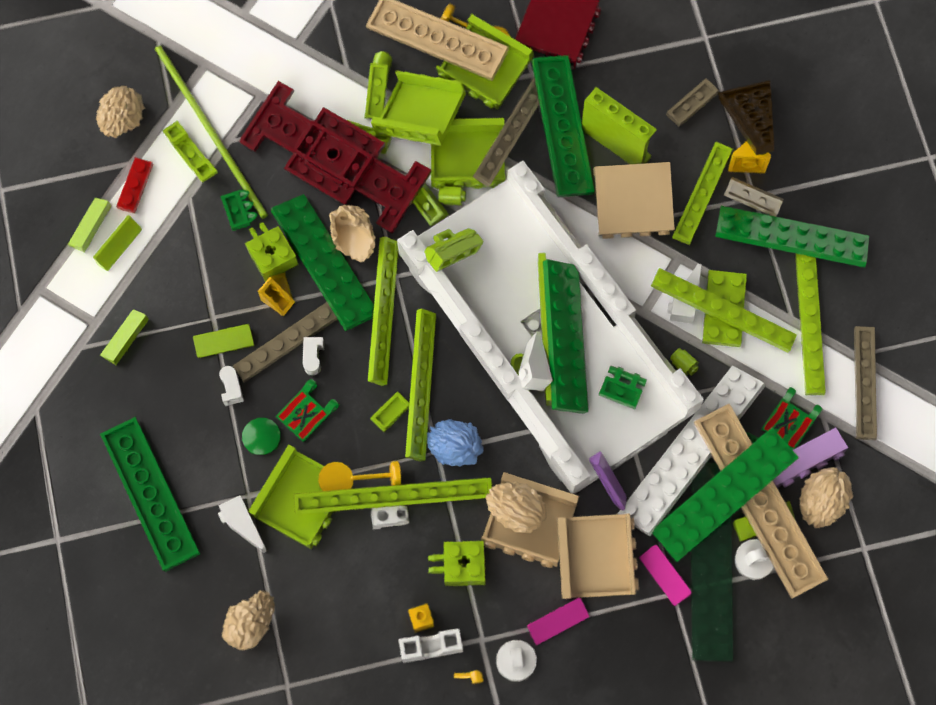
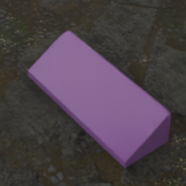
M600 451L589 458V461L614 505L623 511L626 506V494L603 453Z

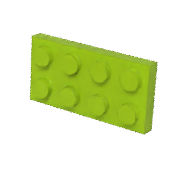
M709 270L706 291L744 308L746 274ZM704 313L703 344L741 347L742 330Z

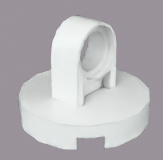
M757 539L742 543L736 551L734 558L736 568L740 574L752 580L768 576L774 568L761 542Z
M512 640L506 642L499 649L496 665L501 675L508 680L522 681L533 673L536 667V655L534 649L528 643L521 640Z

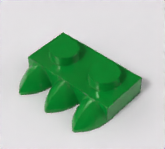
M237 190L220 196L232 231L250 226V223L257 217V213L246 212L254 204L251 201H243L250 193L247 190Z

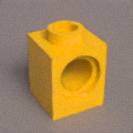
M428 604L408 610L415 633L434 627Z

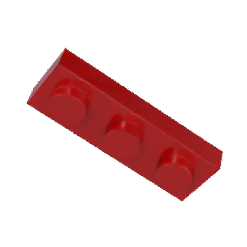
M134 158L117 202V209L135 214L153 167L151 161Z

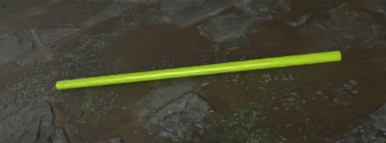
M157 46L155 48L157 54L243 190L250 192L248 198L254 203L253 206L262 219L268 216L267 212L162 46Z

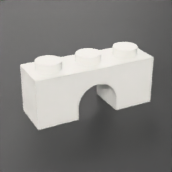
M459 628L442 631L437 635L429 637L414 636L399 639L403 663L463 652Z

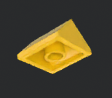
M746 141L733 152L728 172L765 173L771 154L768 152L756 155Z

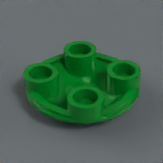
M256 418L245 426L242 432V441L245 448L251 454L265 455L278 448L280 431L272 420Z

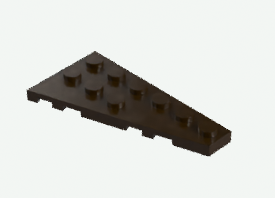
M770 80L718 92L719 100L754 153L762 155L774 151Z

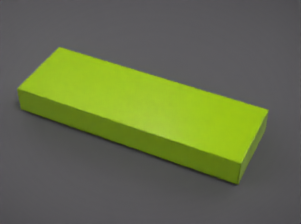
M370 63L364 117L366 119L380 118L385 108L389 65Z

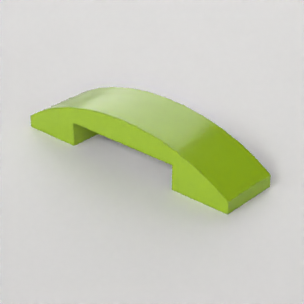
M178 121L162 130L179 156L202 183L218 173L210 161L204 157Z

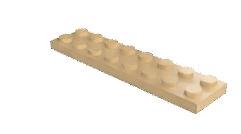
M379 0L366 24L367 29L491 81L495 78L509 51L508 46L396 0Z

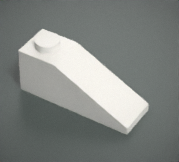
M697 264L686 279V281L698 287L701 264ZM673 298V302L668 304L667 314H671L670 321L692 324L696 308Z
M536 332L525 348L519 369V379L523 389L543 391L553 381L540 332Z
M240 495L219 505L221 512L218 515L222 523L226 522L232 530L261 552H267Z

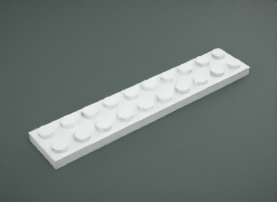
M732 365L701 405L700 410L694 414L628 499L625 510H620L617 514H630V518H634V527L651 536L655 527L662 522L712 456L694 422L727 404L731 405L738 420H740L764 389V382Z

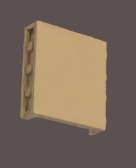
M670 162L594 167L598 236H602V239L614 238V235L621 234V238L632 237L634 233H640V236H651V232H658V235H669L670 231L675 230Z
M503 472L501 484L513 483L514 481L527 483V486L536 489L538 495H542V502L546 506V519L532 533H515L510 528H504V525L499 523L491 513L481 541H484V546L487 548L495 549L497 547L503 549L505 554L512 556L518 554L524 560L530 562L537 560L541 562V565L552 568V566L557 567L559 562L557 518L573 517L579 496Z
M630 514L557 518L562 599L636 595L635 590H639L638 578H634V570H637V559L633 558V550H636V541L631 535V530H634V518H630Z

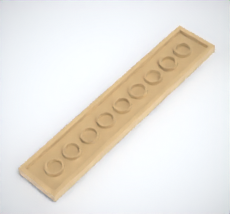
M730 404L694 422L720 471L752 445ZM773 481L770 482L741 508L791 598H794L828 580L776 485Z

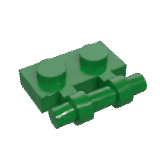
M610 366L608 373L615 376L614 378L605 377L599 396L636 409L643 391L636 388V385L645 386L647 379L640 377V374L624 371L622 367ZM620 378H623L628 381H631V384L629 385L619 380Z

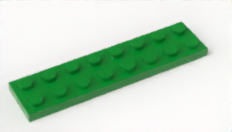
M569 57L533 58L532 66L557 198L593 195L595 191Z
M302 194L272 207L271 213L343 329L347 331L373 319L374 304L341 252L336 249L330 234L306 196Z
M726 206L720 207L715 237L860 267L866 266L869 235Z
M547 259L543 261L549 367L553 380L551 382L552 409L585 414L589 411L579 271L574 264Z
M134 417L101 433L100 436L162 570L166 572L200 555L137 418Z
M772 427L657 525L652 534L678 562L799 459V457Z

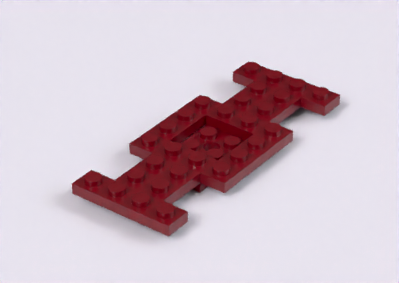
M278 80L240 138V144L256 152L264 138H268L293 153L284 167L287 172L334 200L347 205L357 191L384 207L385 209L376 224L393 234L432 173V170L416 160L406 176L377 160V157L386 145L385 142L325 107L321 109L314 121L307 119L286 106L295 91ZM337 150V157L329 158L330 151Z

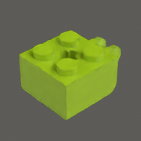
M262 222L259 225L264 234L258 236L253 227L250 228L249 231L253 239L245 243L266 282L269 277L281 274L298 265V261L279 226L268 231Z
M484 541L444 542V554L428 556V560L432 562L444 561V567H430L429 573H444L445 586L485 585ZM462 560L469 562L466 567H462V564L459 565Z

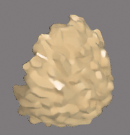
M127 86L115 87L108 94H104V97L99 100L100 106L97 110L96 120L100 131L104 132L105 136L117 138L118 135L127 133L128 129L132 131L136 126H140L139 121L143 119L142 110L145 107L142 103V96L134 89L127 88Z
M343 205L329 214L331 221L330 232L336 249L344 253L345 256H351L352 260L356 259L359 262H364L370 258L371 253H374L373 248L375 247L376 237L372 230V224L368 219L369 215L365 210L358 206Z
M833 467L824 468L817 473L810 474V478L805 480L806 484L801 488L802 493L799 499L802 518L806 520L808 525H813L814 528L830 526L846 513V509L850 508V499H853L854 496L851 489L852 483L845 472H840L837 468Z
M514 481L513 483L497 484L495 487L490 488V493L486 495L485 499L487 500L488 510L492 513V516H495V519L502 523L504 528H510L515 533H532L546 519V506L542 502V495H538L536 489L527 486V483Z
M260 590L258 594L250 597L249 601L242 600L237 605L229 607L222 637L228 645H232V647L239 650L253 648L269 630L275 607L274 597H271L269 592Z

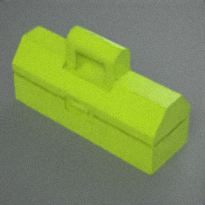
M469 228L456 234L447 229L434 235L433 239L436 243L428 246L424 252L428 263L438 272L476 254L484 241L476 234L475 230Z

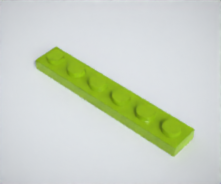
M715 142L673 234V239L690 245L733 148Z

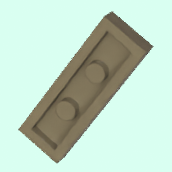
M705 79L667 111L666 115L680 127L714 98L719 90L710 81Z
M734 177L731 178L724 194L726 197L775 217L784 200Z

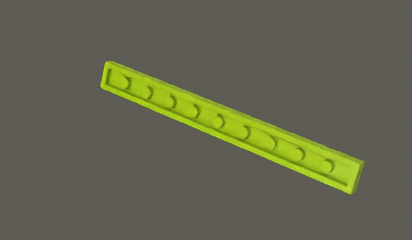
M487 477L294 493L295 514L486 498V495L490 493L489 489L492 488L491 478Z

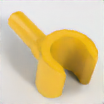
M479 671L454 673V678H471L473 684L483 682L482 673Z

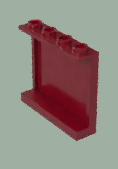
M530 0L515 40L533 51L552 57L568 56L569 62L573 63V69H576L577 64L582 62L584 53H582L583 48L588 46L590 40L588 35L594 31V19L600 15L599 0Z

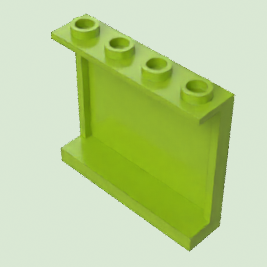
M471 14L466 30L509 48L495 78L491 81L446 61L440 67L436 66L438 76L443 79L462 82L464 89L468 91L472 98L483 100V103L491 109L493 107L499 109L534 57L533 50Z
M396 71L398 82L380 118L373 117L371 121L375 133L442 146L466 95L462 82L447 80L441 77H430L424 74L418 75L406 71Z
M595 87L584 101L583 132L627 163L646 164L651 159V154L647 152L649 139L657 129Z
M504 118L454 119L442 146L431 144V188L439 189L444 188V186L481 189L487 187L475 179L473 175L503 128ZM505 161L489 187L494 188L505 181Z
M288 445L248 511L250 516L309 549H312L314 545L317 546L322 538L321 532L324 528L327 529L332 521L330 517L334 511L295 514L294 493L322 491L318 478L324 466L297 452L293 446Z

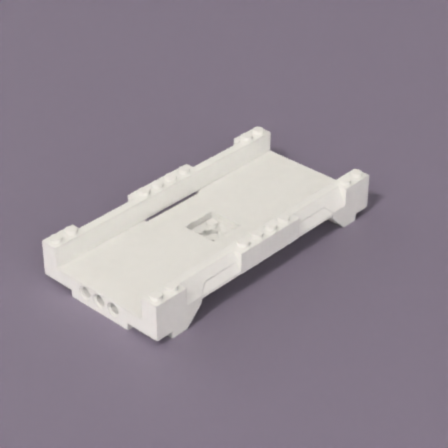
M521 161L508 169L506 181L418 236L412 230L397 239L398 251L416 281L422 288L433 295L499 390L535 437L550 468L560 482H563L569 492L575 495L599 478L589 458L601 451L613 471L665 436L668 431L698 412L704 399L681 368L676 371L635 319L636 309L588 245L580 246L544 197V187L526 163ZM467 228L475 230L476 234L484 241L476 254L438 272L428 263L424 251L428 246L436 243L433 239L434 235L450 229L454 234ZM538 253H546V260L550 259L574 264L579 271V276L616 324V326H612L580 283L589 411L585 414L553 410L552 406H546L545 389L543 391L523 389L518 374L510 365L514 355L524 354L527 342L536 332H540L542 338ZM610 366L622 367L624 371L640 374V377L647 379L645 386L636 385V388L643 390L636 409L599 396L605 377L614 378L615 376L608 373ZM620 378L619 380L623 383L631 384V381Z

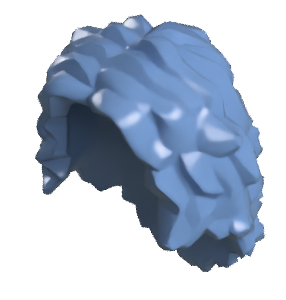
M452 419L443 420L436 423L435 427H430L431 432L427 433L428 448L442 465H457L459 467L462 465H475L477 456L484 451L481 445L482 440L478 436L477 427H473L471 422L467 424L466 422L453 421Z

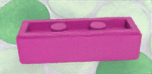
M657 544L639 557L674 607L692 594Z
M579 597L527 625V629L537 646L589 618V615Z

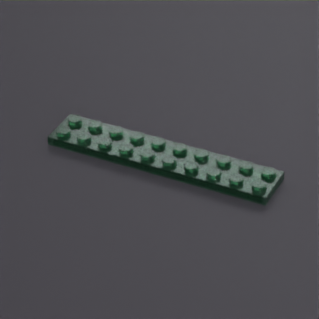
M706 463L691 482V496L720 472L717 463ZM731 517L691 550V660L733 661Z

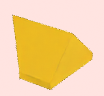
M285 272L269 277L258 290L261 301L282 316L295 303Z

